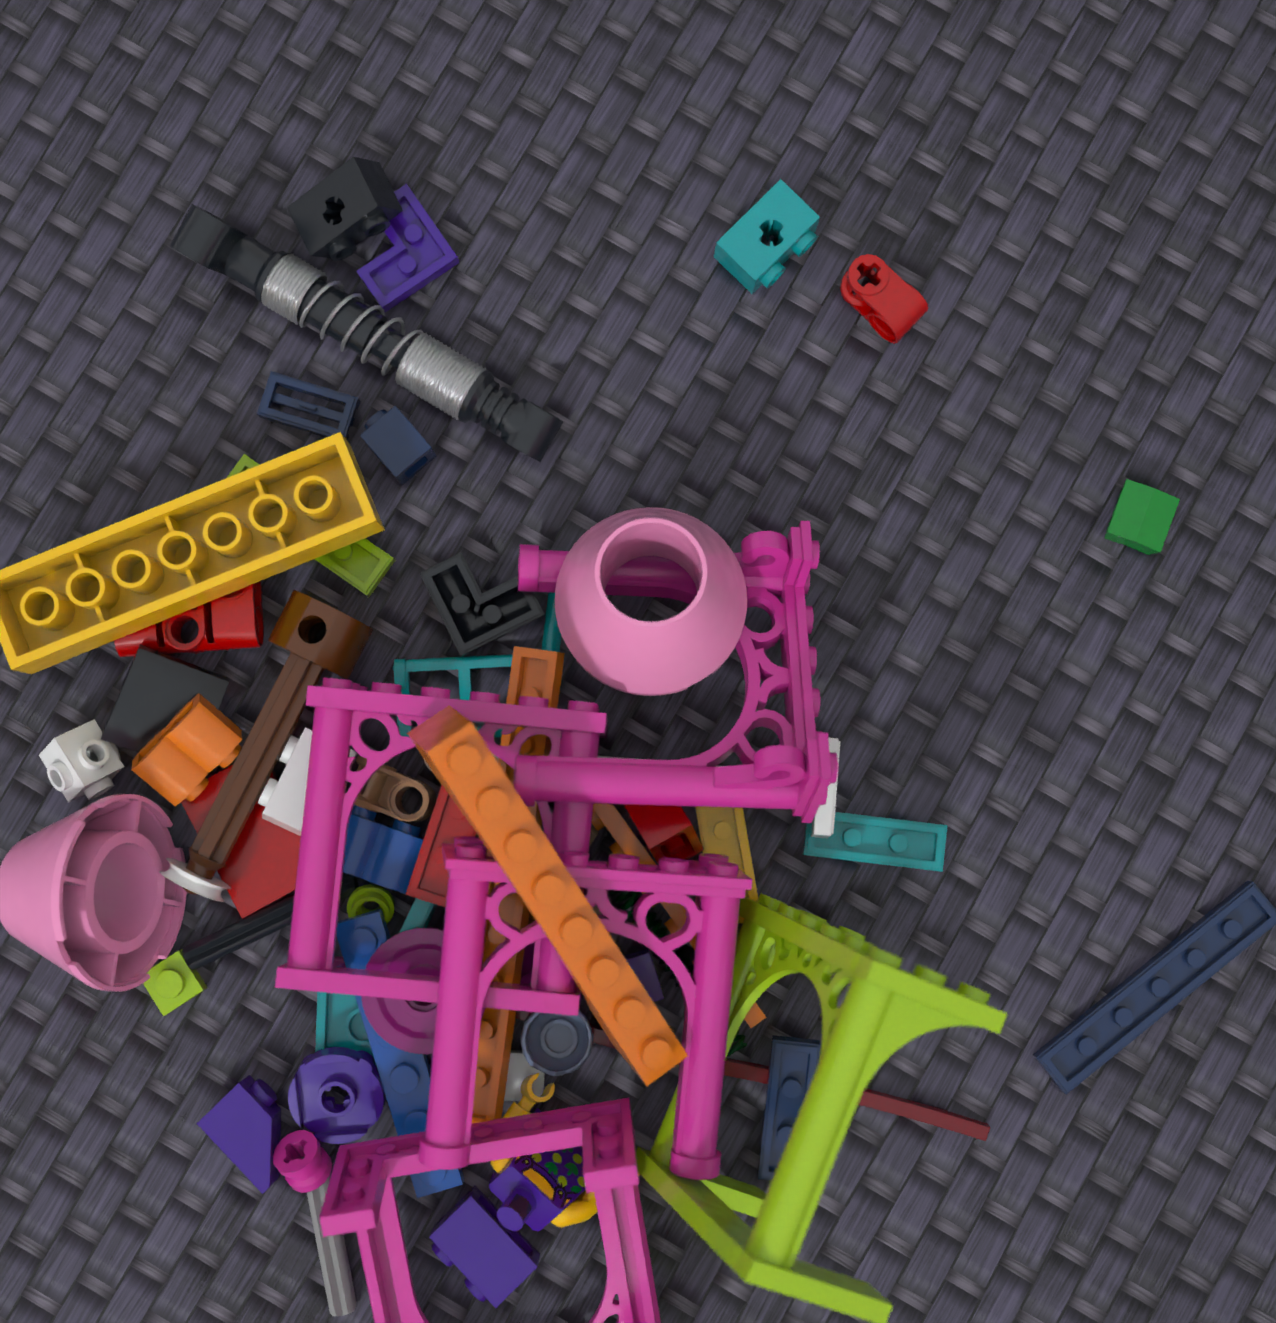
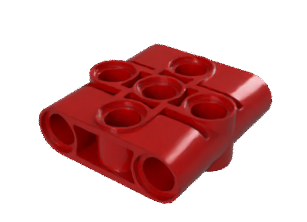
M261 581L114 640L116 651L120 657L135 656L140 644L164 654H199L205 651L262 647L264 624ZM194 619L198 623V635L192 642L185 644L181 638V628L186 622Z

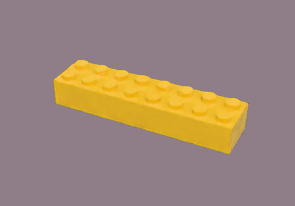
M341 432L1 569L0 643L10 669L34 674L384 531L385 529L349 442Z

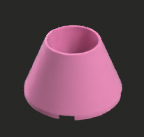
M647 507L626 510L603 519L591 527L578 539L567 554L561 566L555 588V614L558 628L576 662L601 683L615 690L640 696H661L678 693L715 673L735 649L744 627L747 612V590L744 575L735 554L716 531L697 518L665 508ZM643 556H659L670 559L683 567L693 579L698 593L693 602L678 615L663 621L645 622L630 618L617 610L610 603L604 591L613 573L626 562Z
M115 794L104 797L22 839L9 850L0 866V921L3 927L15 939L94 989L120 992L143 984L150 978V975L146 973L153 967L158 959H166L171 952L182 924L187 892L183 887L170 881L160 873V871H167L170 867V863L166 858L176 859L185 863L183 848H175L167 828L173 826L170 818L163 809L146 797L135 794Z

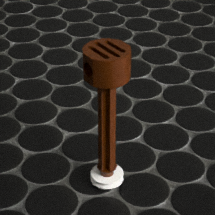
M293 590L268 638L269 642L291 653L192 846L188 847L190 856L188 864L176 859L166 858L170 863V867L167 871H160L164 877L183 887L190 894H198L218 902L225 901L221 897V892L224 889H231V887L216 878L214 874L217 870L227 866L226 861L306 707L308 685L316 686L324 669L348 680L373 632L372 628L321 601ZM326 628L325 637L316 643L317 634L320 630Z

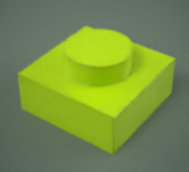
M182 949L152 967L146 973L150 975V978L143 983L163 1016L171 1013L208 988L198 971L191 970L183 957Z

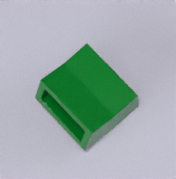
M1126 479L1104 539L1128 546L1147 555L1161 553L1180 499L1156 488Z

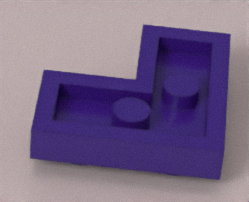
M407 184L394 192L403 211L389 221L390 226L384 231L393 247L356 271L378 305H381L384 309V313L460 263L453 249Z

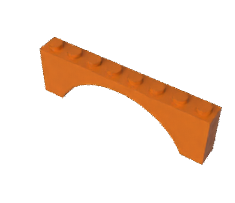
M448 705L407 733L434 775L487 847L550 941L583 994L590 1011L614 1047L646 1086L650 1085L687 1058L688 1055L472 722Z

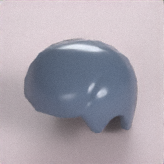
M580 1010L578 1016L532 1012L524 1021L520 1036L522 1052L529 1065L551 1076H563L565 1073L578 1070L589 1058L594 1039L589 1020Z

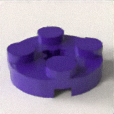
M329 1047L307 1055L301 1062L288 1090V1105L294 1121L300 1127L303 1123L308 1130L314 1132V1136L318 1140L330 1144L349 1143L364 1136L368 1129L378 1121L386 1100L374 1057L366 1051H355L346 1047ZM332 1086H339L346 1090L349 1095L345 1096L343 1104H336L334 1097H326L325 1092L330 1091Z

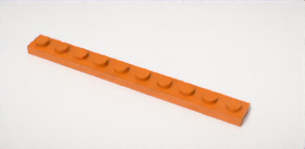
M514 646L506 704L519 705V696L547 698L549 699L548 708L557 709L565 653ZM517 727L510 734H502L500 745L510 746L515 736L525 727ZM534 735L524 742L519 755L548 756L552 748V742L546 735ZM499 758L498 764L514 787V769ZM535 802L534 807H526L541 828L542 818L538 805ZM489 882V894L501 882ZM517 892L504 896L499 904V915L507 923L521 930L528 925L530 911ZM486 919L483 964L490 954L507 939V937L494 929L489 919ZM525 947L506 961L496 973L492 982L520 984ZM486 1007L481 1018L472 1123L502 1119L516 1010Z

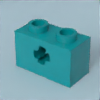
M780 179L716 242L714 258L751 294L762 284L768 289L785 272L786 268L783 264L794 253L801 257L815 243L818 238L815 231L820 216ZM766 235L767 240H769L770 235L778 239L777 245L773 246V241H771L770 245L766 246L761 242L762 236Z

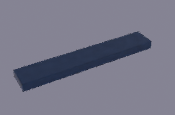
M1246 881L1036 1051L1033 1056L1061 1092L1067 1095L1276 925V909L1253 881Z

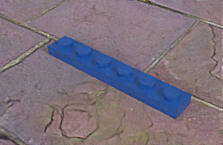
M382 908L338 921L336 936L346 968L365 970L374 952L382 943L391 938ZM355 995L398 1136L426 1131L431 1067L427 1054L406 1052L382 1039L373 1029L365 1015L361 996ZM462 1168L440 1169L410 1174L417 1198L462 1185L465 1179Z

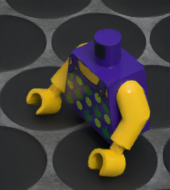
M540 1073L526 1077L521 1084V1100L519 1103L514 1101L502 1118L532 1114L530 1110L535 1104L545 1102L553 1096L555 1091L554 1083L548 1084L543 1090L542 1095L538 1097L532 1091V1084ZM537 1108L533 1113H538L541 1111ZM579 1146L490 1161L494 1172L488 1183L489 1188L503 1202L497 1211V1218L509 1230L518 1231L525 1223L534 1231H541L549 1223L562 1228L585 1222L598 1212L595 1193H586L583 1175V1150Z

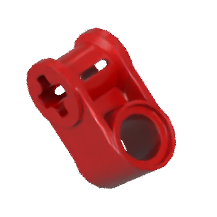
M866 254L856 258L841 280L840 290L845 301L857 310L882 338L891 343H898L928 311L929 307L924 297L913 286L901 279L876 255ZM866 276L871 280V283H867L863 287L858 283V279L860 280Z

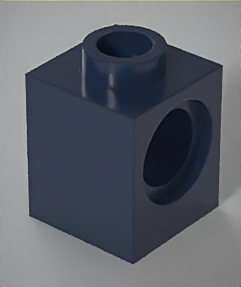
M396 406L388 412L382 409L370 417L364 425L366 430L360 435L366 445L401 485L405 484L437 457L432 447Z

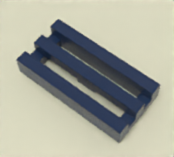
M271 371L257 415L260 418L325 438L341 432L348 441V432L350 426H353L355 420L354 413L356 409L358 410L360 400L352 395ZM277 386H281L344 405L345 408L343 413L275 392ZM271 404H279L338 422V429L271 409Z

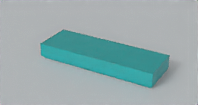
M835 812L834 833L828 838L811 837L812 823H806L802 855L943 872L948 825Z

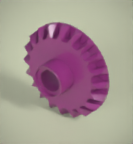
M416 927L404 932H398L380 945L371 956L365 970L440 977L444 931L437 927ZM361 996L365 1015L373 1029L382 1039L406 1052L433 1054L437 1003ZM482 1007L481 1018L486 1007Z

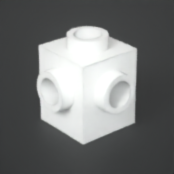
M95 719L55 737L39 754L47 768V775L51 784L56 790L63 793L68 803L83 795H86L88 800H92L104 794L114 786L111 779L124 768L116 745L101 739L102 730Z

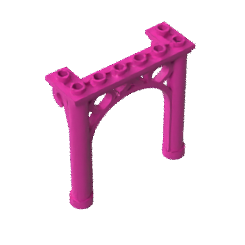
M800 521L799 527H791L787 538L774 531L752 533L742 540L741 552L734 553L746 583L747 608L758 607L765 610L770 615L772 629L765 633H757L751 631L745 625L735 648L744 672V706L735 726L723 740L699 755L679 760L515 755L514 788L524 804L531 807L535 806V802L792 809V816H801L802 823H812L819 806L826 804L829 784L835 783L837 780L838 757L835 752H830L828 733L816 731L815 717H818L820 711V691L818 688H812L811 675H814L816 671L817 651L816 647L809 646L808 634H811L813 629L814 615L812 606H806L805 594L809 592L810 570L817 569L820 548L818 540H812L810 521ZM520 544L518 591L555 593L557 578L569 551L539 550V545ZM643 556L626 562L613 573L604 591L605 595L663 597L688 604L693 602L698 593L693 579L683 567L670 559L659 556ZM779 639L782 667L772 663L764 650L775 646ZM784 693L786 718L776 711L765 709L770 697ZM766 727L776 733L780 744L765 747L755 752L746 736L754 728ZM733 752L736 753L744 764L716 767Z
M456 836L454 837V844L442 843L443 861L449 877L426 1134L420 1138L418 1161L421 1164L436 1169H459L467 1166L470 1161V1134L480 1023L487 989L496 973L508 959L527 945L546 937L536 920L520 930L500 917L498 908L504 896L517 891L487 847L484 846L482 840L479 837ZM559 851V858L578 887L585 888L583 895L593 908L596 904L602 915H596L606 930L610 933L633 939L655 952L671 968L680 985L684 1002L682 1047L688 1057L680 1062L670 1171L677 1176L688 1179L708 1180L719 1176L721 1152L717 1150L740 898H745V889L752 890V879L738 868V864L728 862V856L721 854L700 853L699 861L659 858L658 865L639 864V857L632 855L611 854L609 855V861L603 862L589 861L588 853ZM489 882H501L489 894ZM607 889L646 892L635 903L632 913L635 924L626 921L628 914L625 910L618 909L610 903L607 898ZM687 895H696L695 902ZM658 902L682 904L686 909L687 918L680 930L659 938L647 928L645 918L651 906ZM486 919H489L494 929L507 937V939L490 954L482 965ZM697 933L693 978H691L684 964L673 950L691 941Z

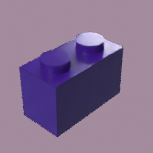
M475 1185L434 1225L429 1238L434 1242L431 1248L435 1255L449 1267L454 1264L467 1277L464 1283L468 1290L479 1301L484 1302L487 1299L497 1308L538 1267L540 1253L519 1231L509 1230L499 1222L497 1218L498 1209Z

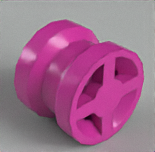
M306 1130L294 1131L281 1139L275 1147L273 1164L281 1175L285 1176V1180L293 1190L300 1193L310 1192L318 1189L328 1179L332 1170V1160L324 1148L321 1147L320 1142L313 1133Z

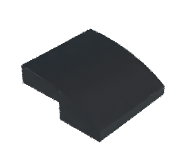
M140 644L103 729L101 739L139 753L197 694L200 693L219 709L229 684V678Z

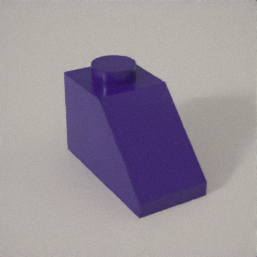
M248 1075L227 1093L197 1125L263 1194L279 1178L280 1174L273 1164V1153L281 1140V1108L275 1103L277 1095L273 1089L263 1080L257 1079L255 1081Z

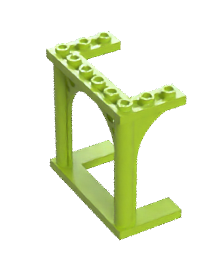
M760 893L758 901L747 897L740 898L739 916L745 918L736 940L725 1059L742 1021L761 994L784 976L793 973H804L814 984L822 1009L823 1035L819 1064L767 1194L759 1187L721 1174L713 1179L695 1180L677 1176L670 1171L678 1084L651 1151L638 1147L636 1150L638 1173L745 1282L870 1322L886 1323L893 1304L868 1282L797 1260L796 1257L864 1089L880 1066L909 1041L936 1029L951 1026H974L1000 1034L1007 1013L988 1005L991 994L971 985L960 982L957 991L944 986L947 976L916 964L913 973L901 969L902 958L864 941L865 935L839 925V928L833 927L826 923L827 920L819 916L793 908L782 901ZM851 982L844 1002L841 1006L837 1007L840 993ZM732 1210L756 1217L753 1229Z

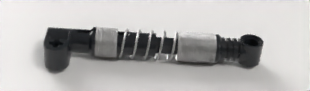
M191 204L170 244V247L191 260L226 275L253 290L258 301L262 302L268 309L271 308L272 311L287 318V320L294 322L296 325L300 324L301 328L307 324L317 328L320 331L321 340L329 336L341 343V352L349 348L361 355L362 364L366 363L372 354L385 361L381 370L382 376L386 375L392 366L397 368L395 377L397 385L404 387L405 390L408 389L409 392L412 391L417 397L420 396L421 399L428 401L429 404L431 403L436 408H440L444 413L451 415L452 418L455 417L456 420L459 419L463 423L472 421L476 424L481 421L482 428L487 430L491 427V433L494 435H499L501 432L500 437L504 442L539 462L543 459L563 424L561 419L524 398L519 402L520 397L518 394L512 393L509 396L510 391L506 387H502L499 390L500 384L494 381L492 372L483 368L482 365L475 364L470 358L463 357L458 351L451 350V347L443 345V342L435 340V337L432 338L431 335H427L422 330H414L404 336L405 324L401 317L387 321L381 305L372 307L365 305L363 296L360 293H353L351 295L345 293L340 281L327 283L325 272H321L317 267L314 268L313 265L302 261L301 258L294 256V254H289L285 251L274 252L257 242L256 239L194 204ZM333 285H338L340 290L335 288ZM396 321L400 322L401 332L395 331L389 325ZM415 334H420L414 341L409 339Z

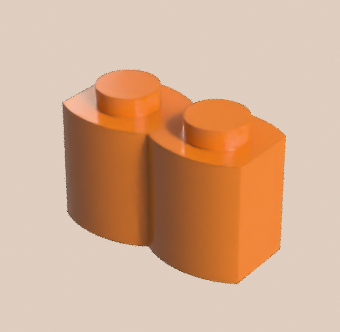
M199 693L173 717L166 727L158 732L132 760L131 770L174 806H177L185 798L188 801H193L208 785L209 780L206 778L208 773L218 765L225 768L236 759L242 749V746L239 744L242 741V730Z

